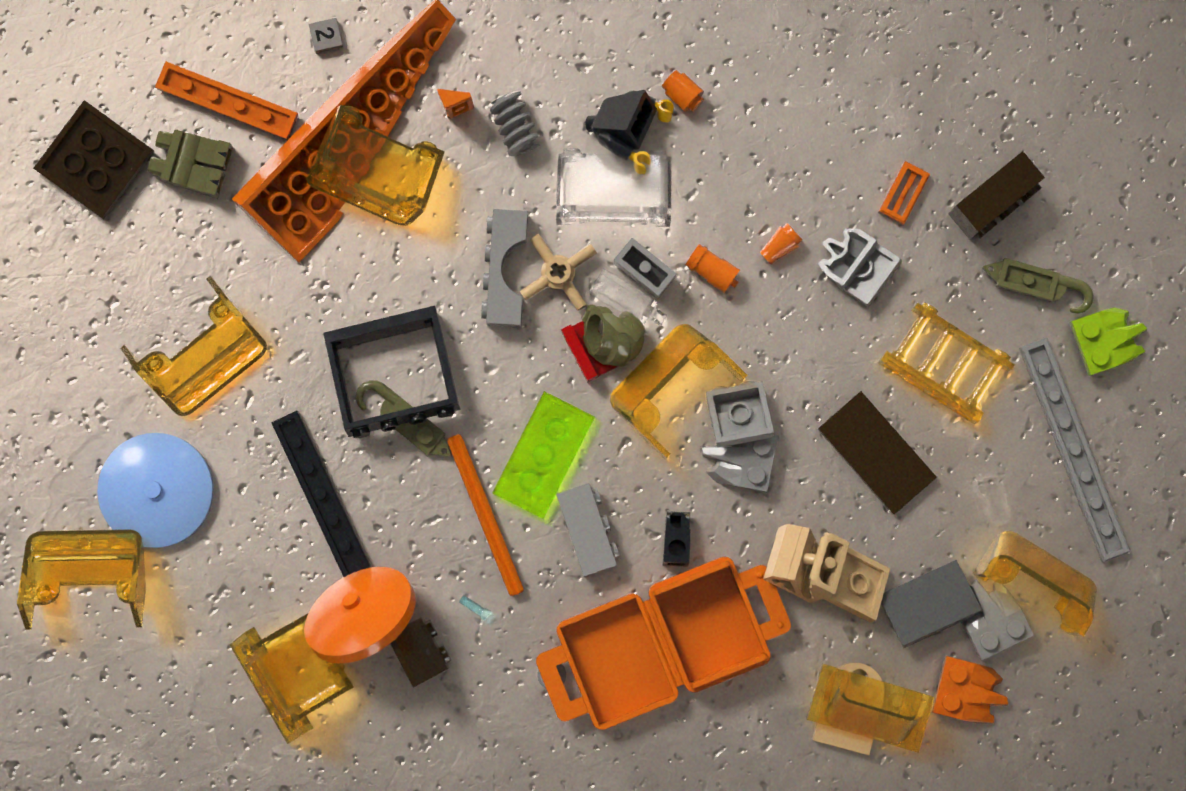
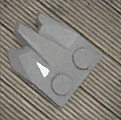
M844 229L843 235L845 240L843 243L832 238L822 242L831 253L832 258L830 260L822 259L817 264L843 291L867 307H870L898 269L902 260L879 245L877 240L862 230Z
M774 435L773 438L717 448V445L700 446L702 456L716 461L715 465L708 468L706 473L716 483L767 492L778 435Z
M977 579L971 584L970 587L982 608V613L961 622L966 634L969 635L980 660H984L1034 636L1018 602L999 579L993 583V591L991 592L986 591Z

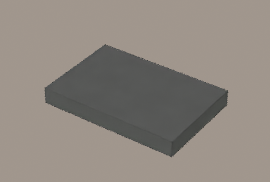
M957 560L885 592L881 601V605L903 648L982 613V608Z

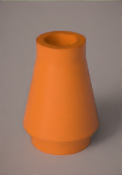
M787 223L783 228L781 226L778 228L760 253L770 264H773L779 258L797 249L802 238Z

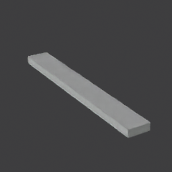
M1048 338L1020 347V353L1101 562L1129 553L1130 550Z

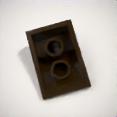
M423 617L409 623L401 634L390 643L413 688L449 669L448 662L451 661L444 645L439 647L434 639L438 633L431 620L425 622Z

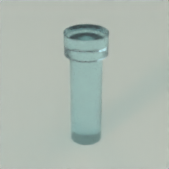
M465 595L459 601V603L478 614L484 621L491 612Z

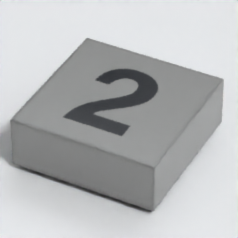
M337 18L309 24L315 53L343 47Z

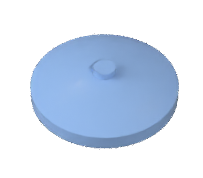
M147 433L125 441L110 454L99 476L98 502L108 525L126 541L143 547H168L186 540L202 526L212 506L214 483L206 460L190 443L169 434Z

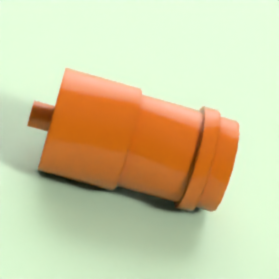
M699 244L685 264L690 271H694L702 276L709 284L722 293H725L730 285L735 288L739 283L735 278L740 270L725 259H721L710 252L706 246L703 247Z

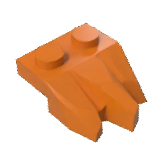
M945 656L932 712L973 723H994V716L990 713V707L1008 706V698L1003 694L993 691L994 686L1000 684L1003 678L991 667Z

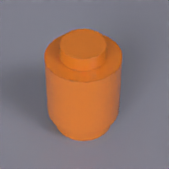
M676 70L662 84L665 94L684 112L689 109L692 112L695 111L704 101V98L701 97L704 91L685 73L681 74Z

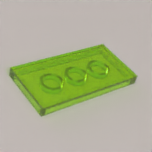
M544 391L492 494L544 519L595 416Z

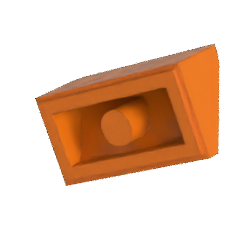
M437 89L448 119L474 108L469 92Z

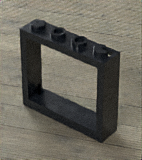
M435 306L323 333L344 430L348 437L364 438L369 436L372 431L380 429L383 432L397 429L400 424L408 422L411 425L421 424L427 420L426 418L437 415L439 418H445L454 415V411L460 410L440 320ZM432 327L448 399L354 422L338 349Z

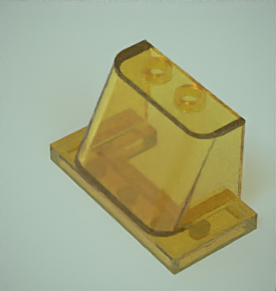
M308 614L263 639L260 638L255 627H253L230 644L287 744L313 729L307 715L354 688L344 671V663H331L322 660L307 643L304 627Z
M822 663L806 719L919 753L934 697Z

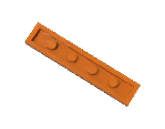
M165 61L155 85L157 90L285 140L289 139L298 117L297 112Z

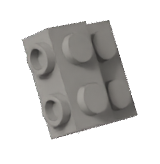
M747 381L739 386L729 388L720 386L706 392L707 406L717 448L774 437L763 381L756 383L754 381Z

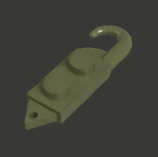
M1008 258L982 267L996 282V287L1049 302L1062 298L1067 288L1081 292L1084 295V303L1079 307L1070 308L1071 313H1083L1093 303V292L1087 283L1061 275L1058 272ZM989 267H992V272L988 270Z
M377 380L364 382L358 387L356 392L357 405L363 411L367 409L363 403V395L369 390L377 392L385 399L380 409V415L413 408L384 383ZM427 419L425 422L411 425L409 422L400 424L395 429L427 456L434 454L451 457L444 437L446 433ZM444 448L447 449V453L445 454L442 453V449Z

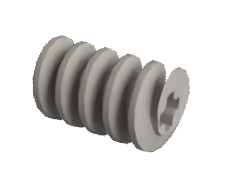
M521 91L499 97L491 103L494 105L490 108L491 114L498 115L494 119L495 124L503 125L498 130L499 134L507 135L503 143L506 146H511L507 151L509 156H518L540 146V144L533 143L539 137V134L529 133V130L535 126L534 123L524 122L530 116V113L520 112L526 103L516 102V99L521 95Z

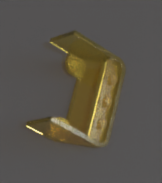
M211 275L206 280L219 296L211 303L208 309V315L214 324L171 359L161 351H154L139 360L125 344L120 347L136 373L179 416H187L196 411L258 361L267 350L265 340Z
M681 324L675 327L613 390L610 397V403L614 411L665 460L671 453L650 434L660 422L659 410L650 400L689 360L702 370L713 369L721 363L741 383L748 376L714 342L688 324Z
M129 529L39 531L30 535L25 545L17 606L25 630H31L35 605L53 603L59 596L60 586L117 585L116 592L118 598L122 602L130 604L136 628L142 627L146 582L144 547L141 535L137 531Z

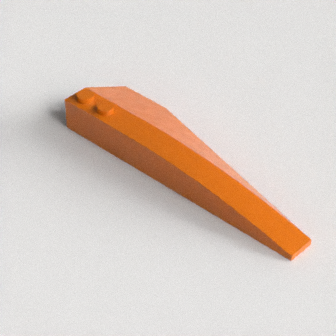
M439 0L431 2L357 70L232 198L259 227L297 262H300L341 218L343 212L339 210L347 200L352 199L356 192L355 188L361 177L366 175L369 170V164L375 153L380 151L400 117L401 109L406 100L410 99L414 93V87L420 76L425 74L430 65L428 63L434 52L439 50L456 21V18Z

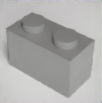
M633 238L629 240L614 259L615 266L657 300L676 278V273Z

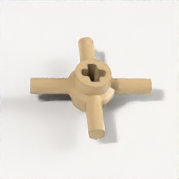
M540 234L535 235L530 241L544 261L541 268L542 277L520 291L521 295L526 301L547 286L556 290L563 289L576 310L579 311L587 304L572 283L575 278V268L597 254L596 250L590 244L570 258L562 255H553ZM557 266V268L562 269L564 267L566 269L563 271L564 277L561 279L558 276L552 277V268Z

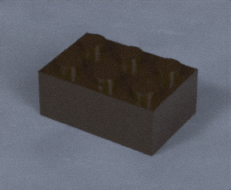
M1022 151L959 202L948 214L969 240L975 235L982 238L997 225L995 221L997 217L1002 221L1020 206L1017 203L1019 199L1025 203L1042 188L1039 183L1045 177Z

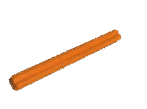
M460 434L454 435L447 439L448 445L510 596H515L522 593L524 588L464 440Z

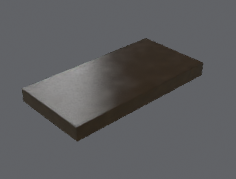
M862 391L818 428V431L892 515H895L937 478Z

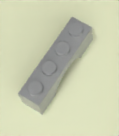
M493 209V217H487V233L492 234L491 245L485 246V262H490L489 273H484L483 290H488L487 302L482 301L481 318L486 319L487 326L521 328L523 297L513 292L506 285L502 276V267L505 258L514 248L527 243L528 211Z

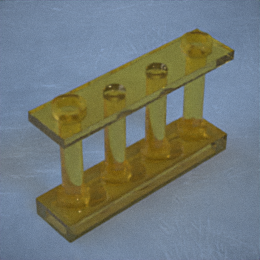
M925 302L922 305L916 303L911 310L919 315L898 349L896 351L893 350L892 353L888 351L883 353L878 364L973 424L978 423L984 412L979 410V402L1001 368L1008 372L1013 369L1015 364L1009 361L1011 357L1002 350H991L936 315L938 310ZM930 322L943 332L922 365L917 366L915 369L906 363L908 360L906 356L927 323ZM953 337L967 347L945 382L941 381L938 384L930 379L932 376L930 372ZM976 353H979L990 360L991 363L971 395L963 400L954 394L956 392L955 386Z

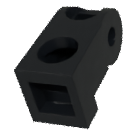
M666 512L662 566H689L690 512Z

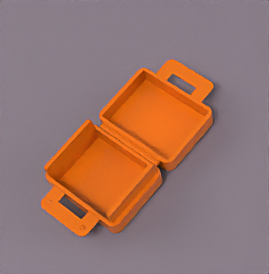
M720 557L653 584L648 591L649 600L642 602V599L637 594H628L561 621L556 629L561 645L540 653L536 658V664L557 717L561 721H569L589 713L593 725L599 730H605L674 702L678 697V686L684 684L687 690L696 693L766 665L771 658L766 641L787 633L791 628V622L776 585L763 580L767 567L759 565L738 574L731 558ZM756 585L771 619L760 625L745 591ZM567 661L582 697L572 701L569 700L556 667Z

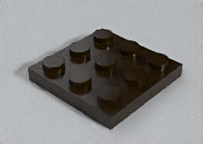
M84 100L33 169L99 217L105 219L154 153V150Z

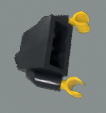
M633 90L622 95L606 98L597 115L587 116L585 126L588 132L595 133L603 147L626 161L628 159L632 160L635 172L645 174L646 167L641 162L650 166V155L644 151L635 153L633 150L640 149L656 112L657 118L661 122H670L674 105L668 99L661 100L659 103L656 102V98L650 97L645 90Z

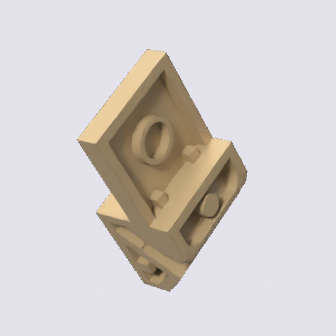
M786 524L778 528L763 580L810 603L824 599L868 622L876 621L890 568L849 548L850 542L833 533H825L820 538L818 545L810 528Z

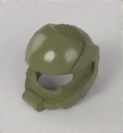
M588 305L582 318L584 322L583 339L588 353L602 364L626 366L642 350L645 332L643 323L628 311H624L619 317H616L607 307ZM600 320H602L603 323L602 336L601 333L598 332Z

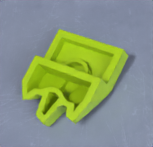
M1114 307L1069 322L1088 376L1132 362L1145 353L1144 348L1137 346L1134 339L1147 331V327L1143 323L1127 325L1126 320L1129 316V311Z

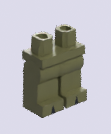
M174 129V133L159 131L155 146L168 150L166 160L151 157L148 172L160 177L164 183L218 199L225 177L223 171L227 170L233 150L231 143L201 137Z

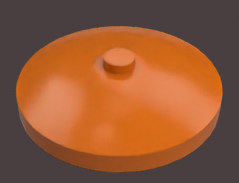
M388 567L366 568L345 576L330 586L310 609L304 627L307 643L319 658L331 663H351L374 655L393 642L408 625L416 603L413 587L401 572Z

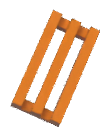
M905 161L878 213L885 214L888 218L904 225L930 173ZM908 169L912 173L891 211L887 207ZM919 175L922 178L901 216L897 212L913 181Z

